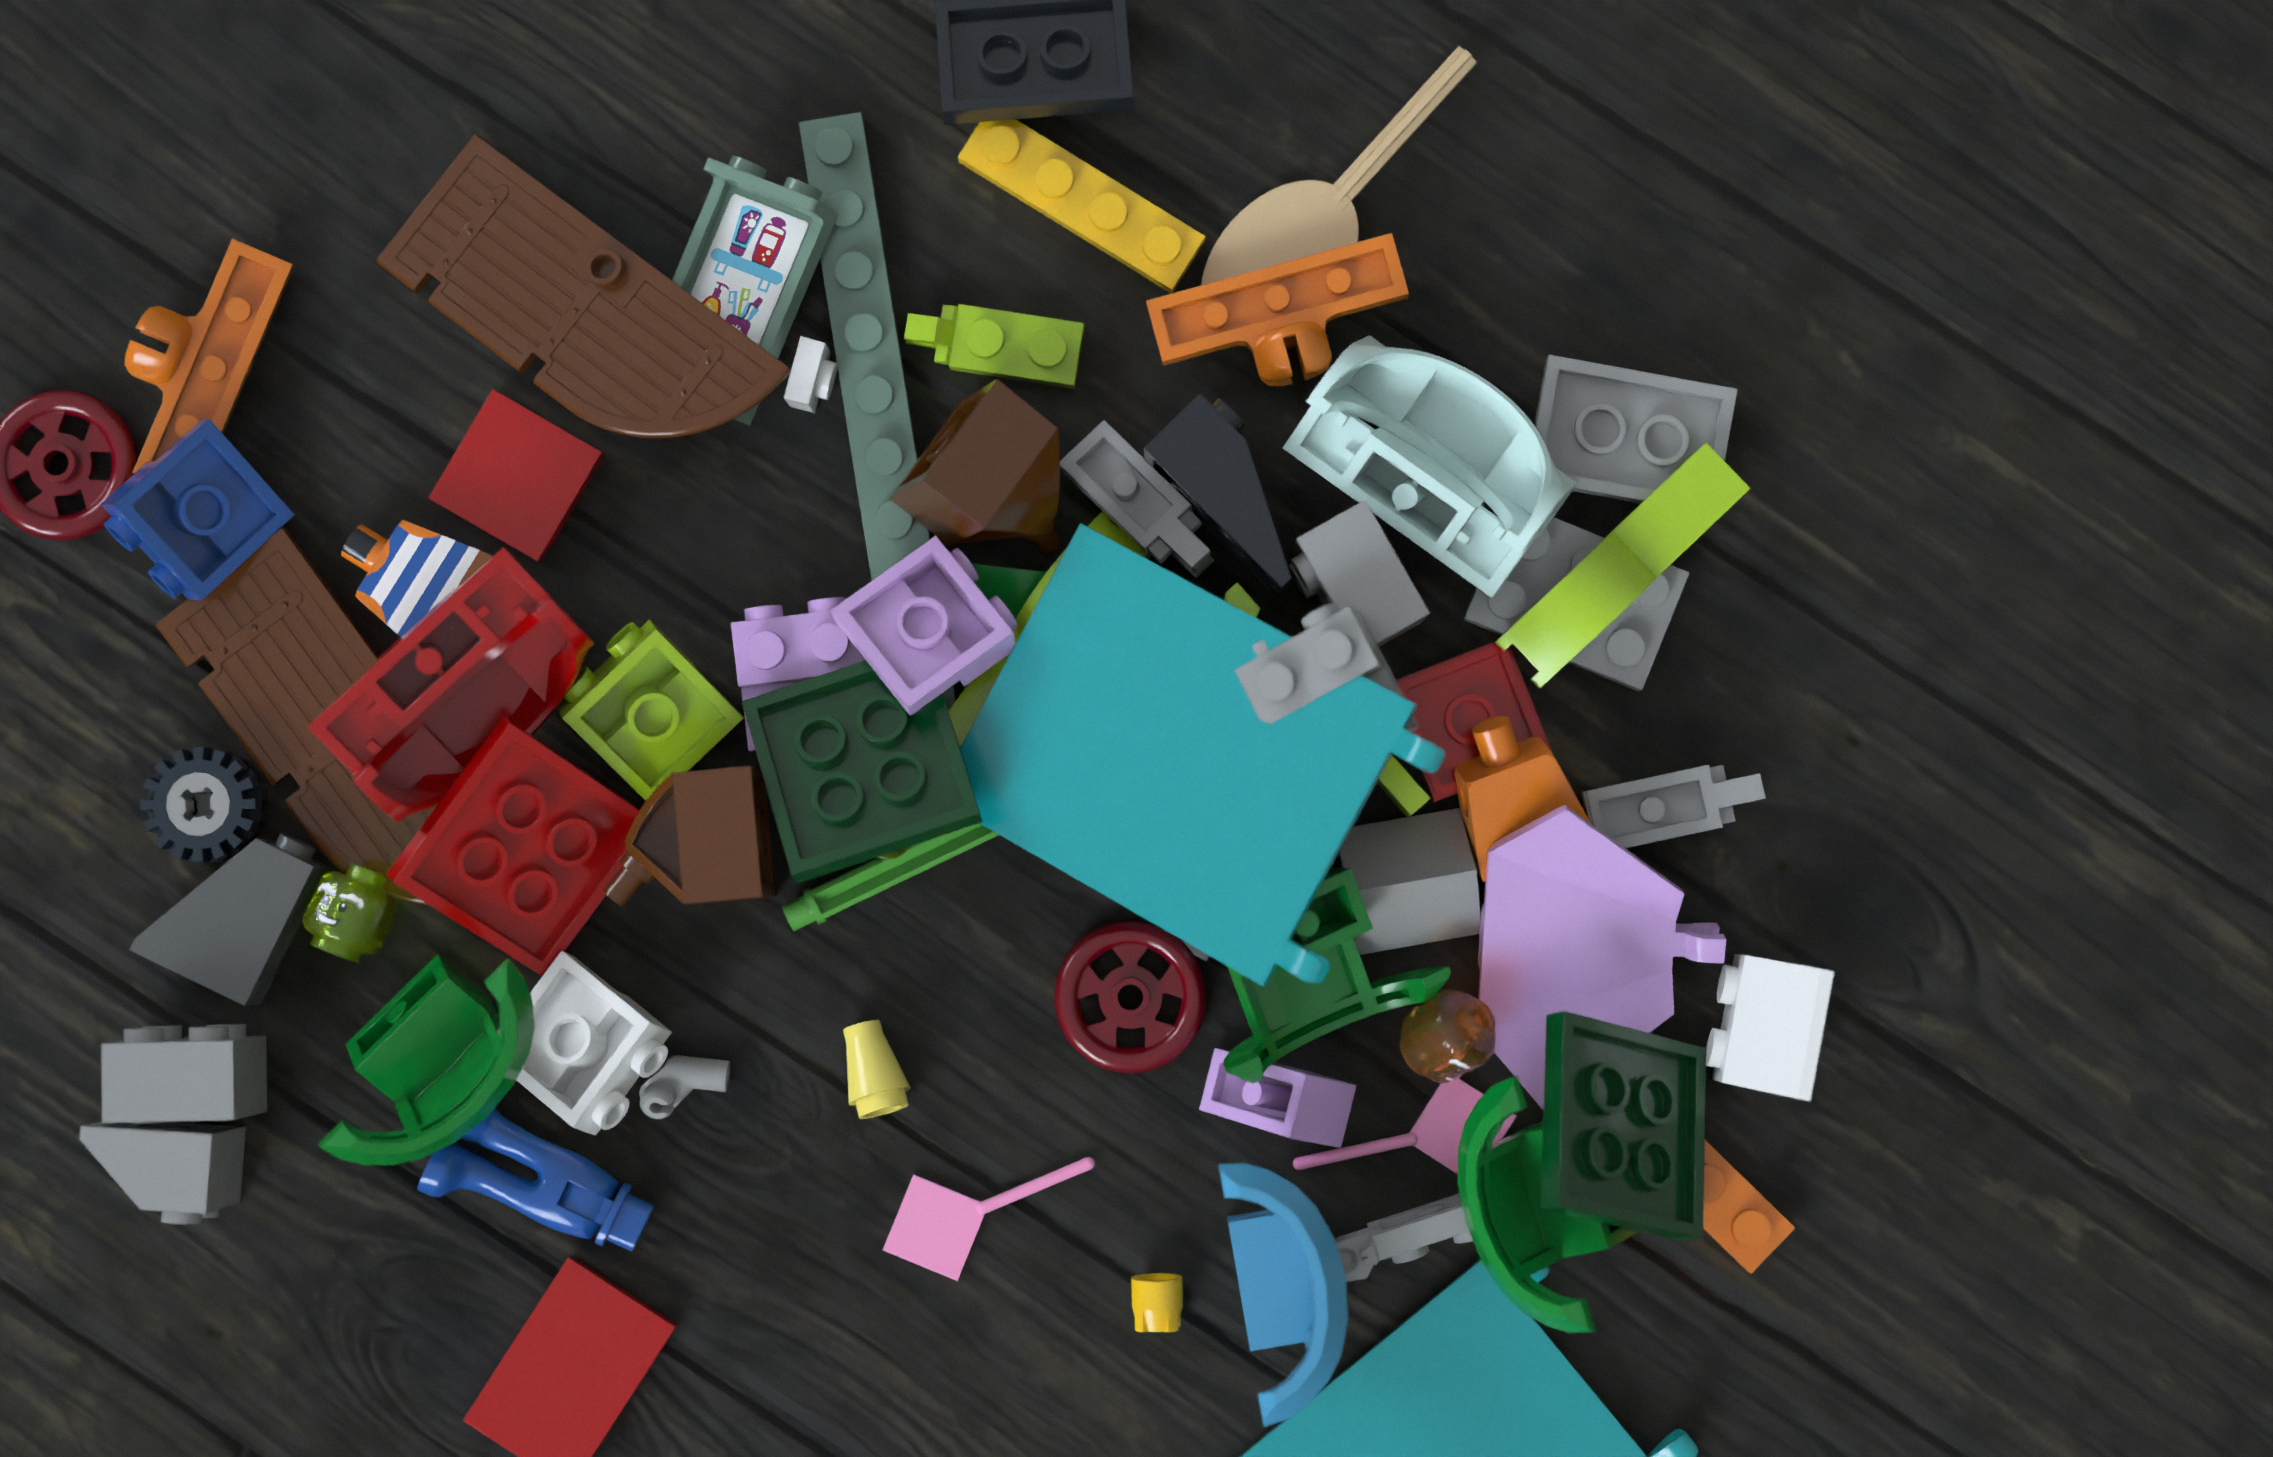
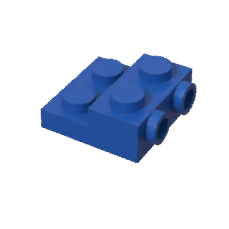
M201 419L155 462H147L100 504L111 515L104 523L107 531L128 551L132 552L139 546L155 563L148 570V574L167 595L176 599L182 593L187 599L199 601L208 596L295 515L210 419Z

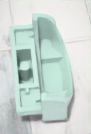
M1370 335L1352 343L1327 371L1306 401L1311 405L1283 447L1284 450L1358 503L1366 500L1372 513L1491 598L1497 594L1531 544L1543 533L1577 485L1576 481L1555 467L1545 442L1531 420L1508 396L1493 384L1469 369L1440 356L1417 350L1386 347ZM1361 419H1364L1372 424H1375L1380 428L1375 430ZM1486 503L1497 516L1484 508V504Z

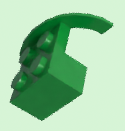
M1330 867L1291 939L1329 960L1331 965L1326 977L1321 983L1305 982L1277 965L1267 985L1261 986L1228 967L1252 1036L1242 1041L1228 1053L1223 1060L1224 1069L1231 1075L1250 1083H1255L1263 1079V1073L1275 1061L1322 1035L1383 1011L1423 1003L1434 998L1449 979L1451 974L1450 967L1436 966L1417 969L1369 982L1354 937L1373 929L1352 869Z
M438 954L345 1044L354 1069L394 1102L404 1130L396 1132H367L353 1128L344 1121H341L318 1143L319 1147L335 1157L362 1165H397L422 1159L456 1142L488 1117L518 1078L529 1056L535 1028L532 997L523 975L507 958L484 981L499 1004V1016L492 1001Z
M1514 1076L1493 1085L1476 1102L1464 1123L1458 1146V1188L1465 1223L1482 1263L1499 1289L1522 1312L1546 1326L1565 1332H1593L1596 1329L1586 1298L1573 1299L1560 1296L1537 1283L1531 1275L1562 1258L1609 1249L1637 1234L1638 1231L1540 1210L1543 1122L1533 1124L1493 1143L1505 1120L1515 1112L1527 1107L1518 1076Z

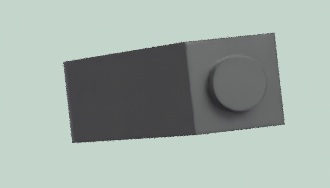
M280 833L277 841L256 838L134 939L129 950L243 1006L259 1005L262 1003L327 872L328 866L312 859L316 851L314 847L287 834Z

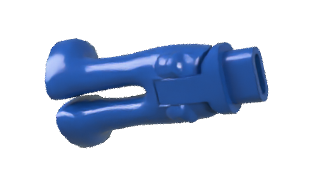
M497 1106L488 1117L463 1135L461 1139L479 1144L484 1148L518 1161L535 1171L538 1179L532 1181L518 1176L473 1153L465 1146L454 1142L432 1154L418 1184V1191L438 1198L458 1189L475 1191L510 1206L553 1230L585 1239H591L596 1233L595 1244L603 1246L605 1241L608 1240L631 1252L654 1208L653 1204L629 1193L632 1185L623 1183L618 1186L619 1182L609 1172L594 1162L526 1131L502 1116Z

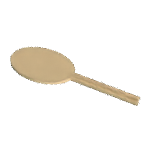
M1458 46L1333 185L1318 180L1291 182L1268 191L1245 207L1225 228L1214 245L1204 269L1201 285L1358 242V219L1352 200L1476 65L1477 61L1471 57L1472 54Z

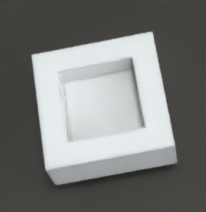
M800 336L784 399L790 407L815 413L818 399H829L836 378L837 363L829 361L831 352L825 342Z

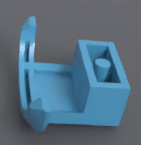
M1219 1164L1224 1198H1241L1258 1203L1268 1209L1227 1216L1250 1351L1304 1342L1307 1350L1302 1361L1284 1381L1269 1390L1258 1392L1263 1425L1267 1426L1289 1419L1309 1405L1329 1382L1342 1355L1348 1322L1346 1277L1331 1231L1316 1205L1296 1185L1268 1169L1250 1164Z

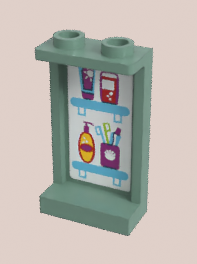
M732 155L728 165L708 158L703 170L712 175L714 180L672 281L778 359L838 214L819 201L823 192L807 183L787 177L784 186L775 184L764 179L767 173L766 169L738 156ZM759 403L734 418V420L750 426Z

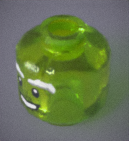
M350 863L346 874L337 871H327L322 874L303 916L305 929L313 935L310 945L357 963L361 954L374 955L378 953L385 942L399 906L397 898L392 893L382 889L387 877L353 863Z

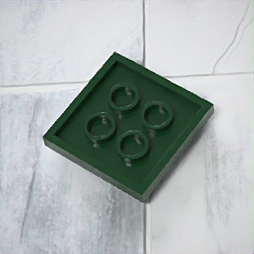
M865 660L741 701L790 872L796 883L983 822L943 693L910 716Z
M1567 1011L1546 1015L1540 1210L1681 1241L1703 1239L1706 1048Z

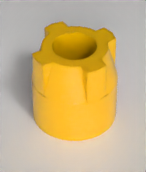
M1150 1273L1132 1276L1131 1294L1132 1309L1135 1316V1331H1178V1327L1181 1326L1180 1316L1183 1308V1277L1169 1273Z

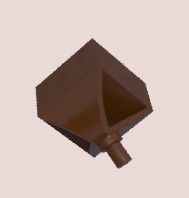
M996 379L959 403L889 499L948 546L1022 537L1027 541H1032L1039 552L1050 553L1060 543V538L1053 528L1055 524L1054 517L1058 510L1060 486L1058 428Z
M753 766L670 774L650 795L634 819L625 839L627 852L619 860L623 866L602 890L621 907L624 906L643 882L650 885L655 878L683 904H703L776 897L767 788L761 769Z

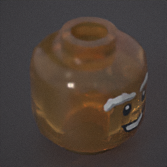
M1451 988L1437 993L1428 1001L1412 1008L1402 1022L1400 1048L1405 1062L1414 1072L1435 1082L1448 1083L1464 1076L1485 1064L1495 1051V1019L1490 1008L1483 1001L1460 989Z

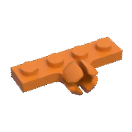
M1389 233L1146 301L1163 366L1233 346H1247L1253 353L1259 378L1268 386H1284L1293 384L1291 379L1293 374L1286 349L1295 347L1304 380L1316 377L1328 370L1332 360V353L1326 335L1327 323L1338 317L1407 299L1409 292L1393 235Z
M232 239L204 306L196 316H184L162 306L150 307L141 316L135 328L140 330V333L169 346L166 354H163L130 340L125 353L124 365L128 372L138 379L157 386L163 392L162 404L132 473L135 474L147 462H155L201 419H210L220 432L224 433L293 271V264Z

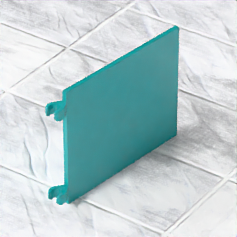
M1081 523L960 747L983 822L980 824L1261 986L1267 985L1277 965L1305 982L1321 983L1324 980L1331 963L1316 952L1292 941L1294 933L1392 753L1422 770L1435 773L1445 757V752L1440 747L1406 730L1418 705L1362 675L1357 676L1272 724L1259 719L1235 669L1257 658L1252 647L1255 643L1264 640L1268 650H1271L1292 637Z
M1479 1259L1324 1386L1309 1405L1289 1419L1283 1420L1239 1457H1696L1698 1448L1689 1435L1679 1428L1669 1433L1646 1456L1535 1319L1522 1312L1499 1289L1481 1259ZM1549 1267L1536 1272L1531 1277L1539 1283L1548 1275Z

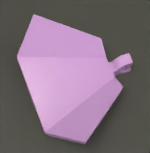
M1565 805L1497 840L1488 848L1484 904H1481L1478 950L1480 976L1476 1030L1514 1076H1518L1521 1085L1542 1110L1544 1106L1546 1015L1567 1011L1650 1033L1674 1015L1673 957H1685L1702 963H1724L1726 938L1724 934H1719L1720 927L1717 923L1676 924L1684 897L1682 889Z

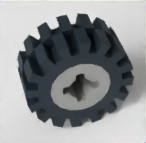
M193 747L192 750L181 749L171 753L173 756L171 760H161L154 767L158 771L155 778L147 777L143 788L150 790L148 800H140V810L148 811L149 819L143 821L147 832H154L157 838L153 842L160 849L170 850L172 852L171 856L180 860H191L192 862L228 860L227 857L238 854L245 848L244 845L248 841H253L261 834L257 830L259 821L266 822L268 811L262 810V800H268L267 790L259 787L257 781L262 779L256 769L249 768L246 765L248 761L241 756L228 753L226 750L209 747ZM192 798L197 801L198 812L195 814V816H193L195 808L194 801L192 800Z

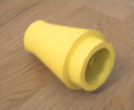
M880 1020L865 1021L843 1029L847 1055L849 1105H856L859 1119L878 1117L907 1107L909 1104L906 1091L910 1090L911 1087L883 1033Z

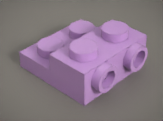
M934 536L831 610L835 622L910 716L958 681L965 687L1008 656L1015 646L1013 630L1018 627L1015 618L1007 606L997 596L987 600L974 582L979 580V576L964 553L958 548L949 552L937 536Z
M833 597L811 600L807 602L809 613L783 616L782 605H766L744 609L745 621L731 623L738 686L741 687L742 700L744 701L865 661V658L832 616L831 610L846 600V598ZM744 712L748 751L755 752L756 750L754 747V743Z

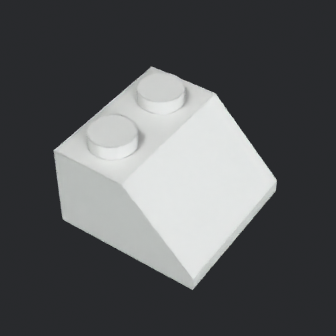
M1734 954L1733 965L1723 966L1718 982L1717 1002L1725 1004L1721 1029L1712 1028L1706 1047L1705 1065L1713 1067L1711 1079L1721 1083L1811 1101L1834 971Z

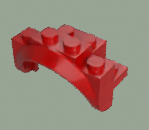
M502 547L457 589L454 588L358 676L357 681L319 714L307 728L354 775L352 781L379 808L396 822L400 823L407 816L438 805L503 716L533 735L565 698L576 680L589 649L595 643L559 603Z

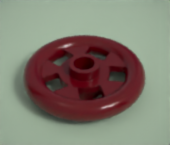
M74 390L42 392L15 405L0 421L1 512L21 530L48 540L79 539L104 528V523L111 515L100 504L134 475L132 472L138 460L133 437L123 419L102 400ZM67 415L75 416L91 423L85 440L82 441L73 435L61 433ZM34 425L44 433L45 437L36 443L30 456H27L16 445L27 429ZM64 453L68 458V468L63 474L55 476L50 469L51 460L55 455ZM94 453H111L112 468L109 481L91 479L94 472ZM28 471L34 484L42 490L40 495L29 502L24 500L14 480ZM82 491L86 509L75 514L61 515L57 501L58 497L72 496Z
M1137 920L1105 924L1082 937L1064 958L1057 974L1054 989V1005L1057 1020L1071 1046L1081 1056L1096 1066L1119 1073H1142L1155 1070L1180 1056L1199 1032L1207 1004V990L1203 971L1188 946L1180 938L1161 927ZM1113 949L1122 960L1123 966L1112 970L1104 980H1100L1090 965L1103 953ZM1147 949L1156 952L1170 964L1168 970L1159 980L1149 970L1137 964ZM1126 985H1135L1143 993V1001L1135 1009H1126L1118 1001V993ZM1096 993L1099 995V1005L1106 1019L1088 1026L1081 1011L1080 998ZM1164 993L1181 998L1179 1014L1173 1025L1155 1019L1161 1008L1162 994ZM1118 1027L1125 1029L1144 1027L1145 1046L1136 1048L1116 1046V1029Z

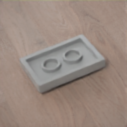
M1549 355L1546 358L1534 426L1545 442L1555 467L1577 482L1572 491L1641 504L1705 442L1725 461L1737 389Z
M1553 517L1543 533L1531 544L1493 598L1477 587L1475 588L1463 620L1502 636L1576 567L1604 538ZM1670 565L1614 621L1568 663L1638 692L1641 691L1681 596L1689 572Z

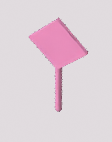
M1447 1072V1074H1446V1075H1448V1076H1450V1077L1457 1078L1456 1076H1454L1453 1074H1451V1073H1449V1072ZM1459 1078L1452 1081L1443 1079L1409 1133L1297 1157L1293 1160V1167L1296 1170H1302L1413 1145L1458 1174V1146L1464 1123L1476 1102L1484 1094ZM1512 1114L1505 1120L1493 1143L1503 1139L1517 1115Z
M1086 1157L981 1202L913 1174L883 1251L958 1281L986 1213L1086 1172L1094 1167L1095 1161L1091 1157Z

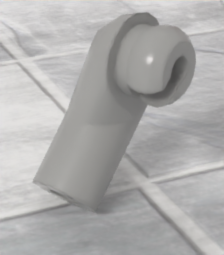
M681 1055L669 1057L654 1074L644 1080L639 1092L641 1110L650 1118L663 1119L668 1117L674 1108L693 1089L726 1092L730 1076V1061Z

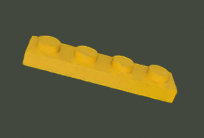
M1016 119L979 122L958 155V161L962 165L1171 294L1205 242L1206 236Z

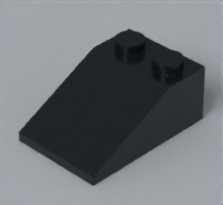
M1199 394L1144 448V459L1192 505L1194 514L1207 529L1278 598L1286 591L1291 576L1246 439L1242 436L1243 432L1241 429L1245 424L1220 398H1217L1210 404Z

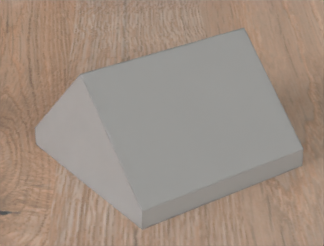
M1460 808L1359 825L1351 828L1338 852L1340 868L1352 869L1373 929L1354 937L1360 955L1480 934L1481 915L1477 869Z

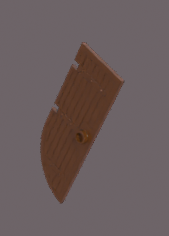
M475 134L377 258V264L415 293L420 292L432 276L441 283L429 297V304L520 373H523L529 367L536 356L541 358L546 364L535 376L533 383L578 417L614 433L640 438H673L715 428L757 405L792 371Z
M281 528L202 601L186 600L157 622L156 627L187 669L204 657L210 662L215 670L198 683L272 786H275L290 774L292 775L300 789L286 798L284 803L318 849L337 868L363 886L397 900L428 905L392 882L386 873L436 806L407 816L400 823L396 822L352 781L354 775L307 728L319 714L356 682L358 676L379 656L287 529Z

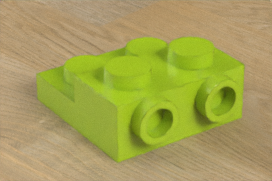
M650 619L641 628L634 622H631L619 630L606 646V650L611 656L594 672L587 666L581 668L571 689L565 696V700L557 707L562 719L645 801L670 774L688 772L744 718L695 667L694 663Z

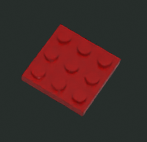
M503 716L386 874L398 886L543 976L561 950L565 951L605 898L606 894L602 890L623 866L619 860L627 852L625 839L640 808Z

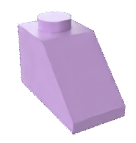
M1214 1048L1199 1110L1291 1139L1341 1148L1357 1085L1278 1063H1273L1263 1073V1079L1250 1083L1225 1071L1223 1060L1230 1051Z

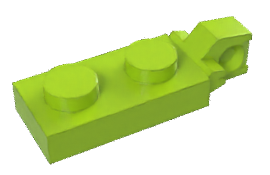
M959 304L958 307L943 305L941 318L908 313L904 339H906V344L935 348V363L949 365L950 370L1075 389L1084 323Z

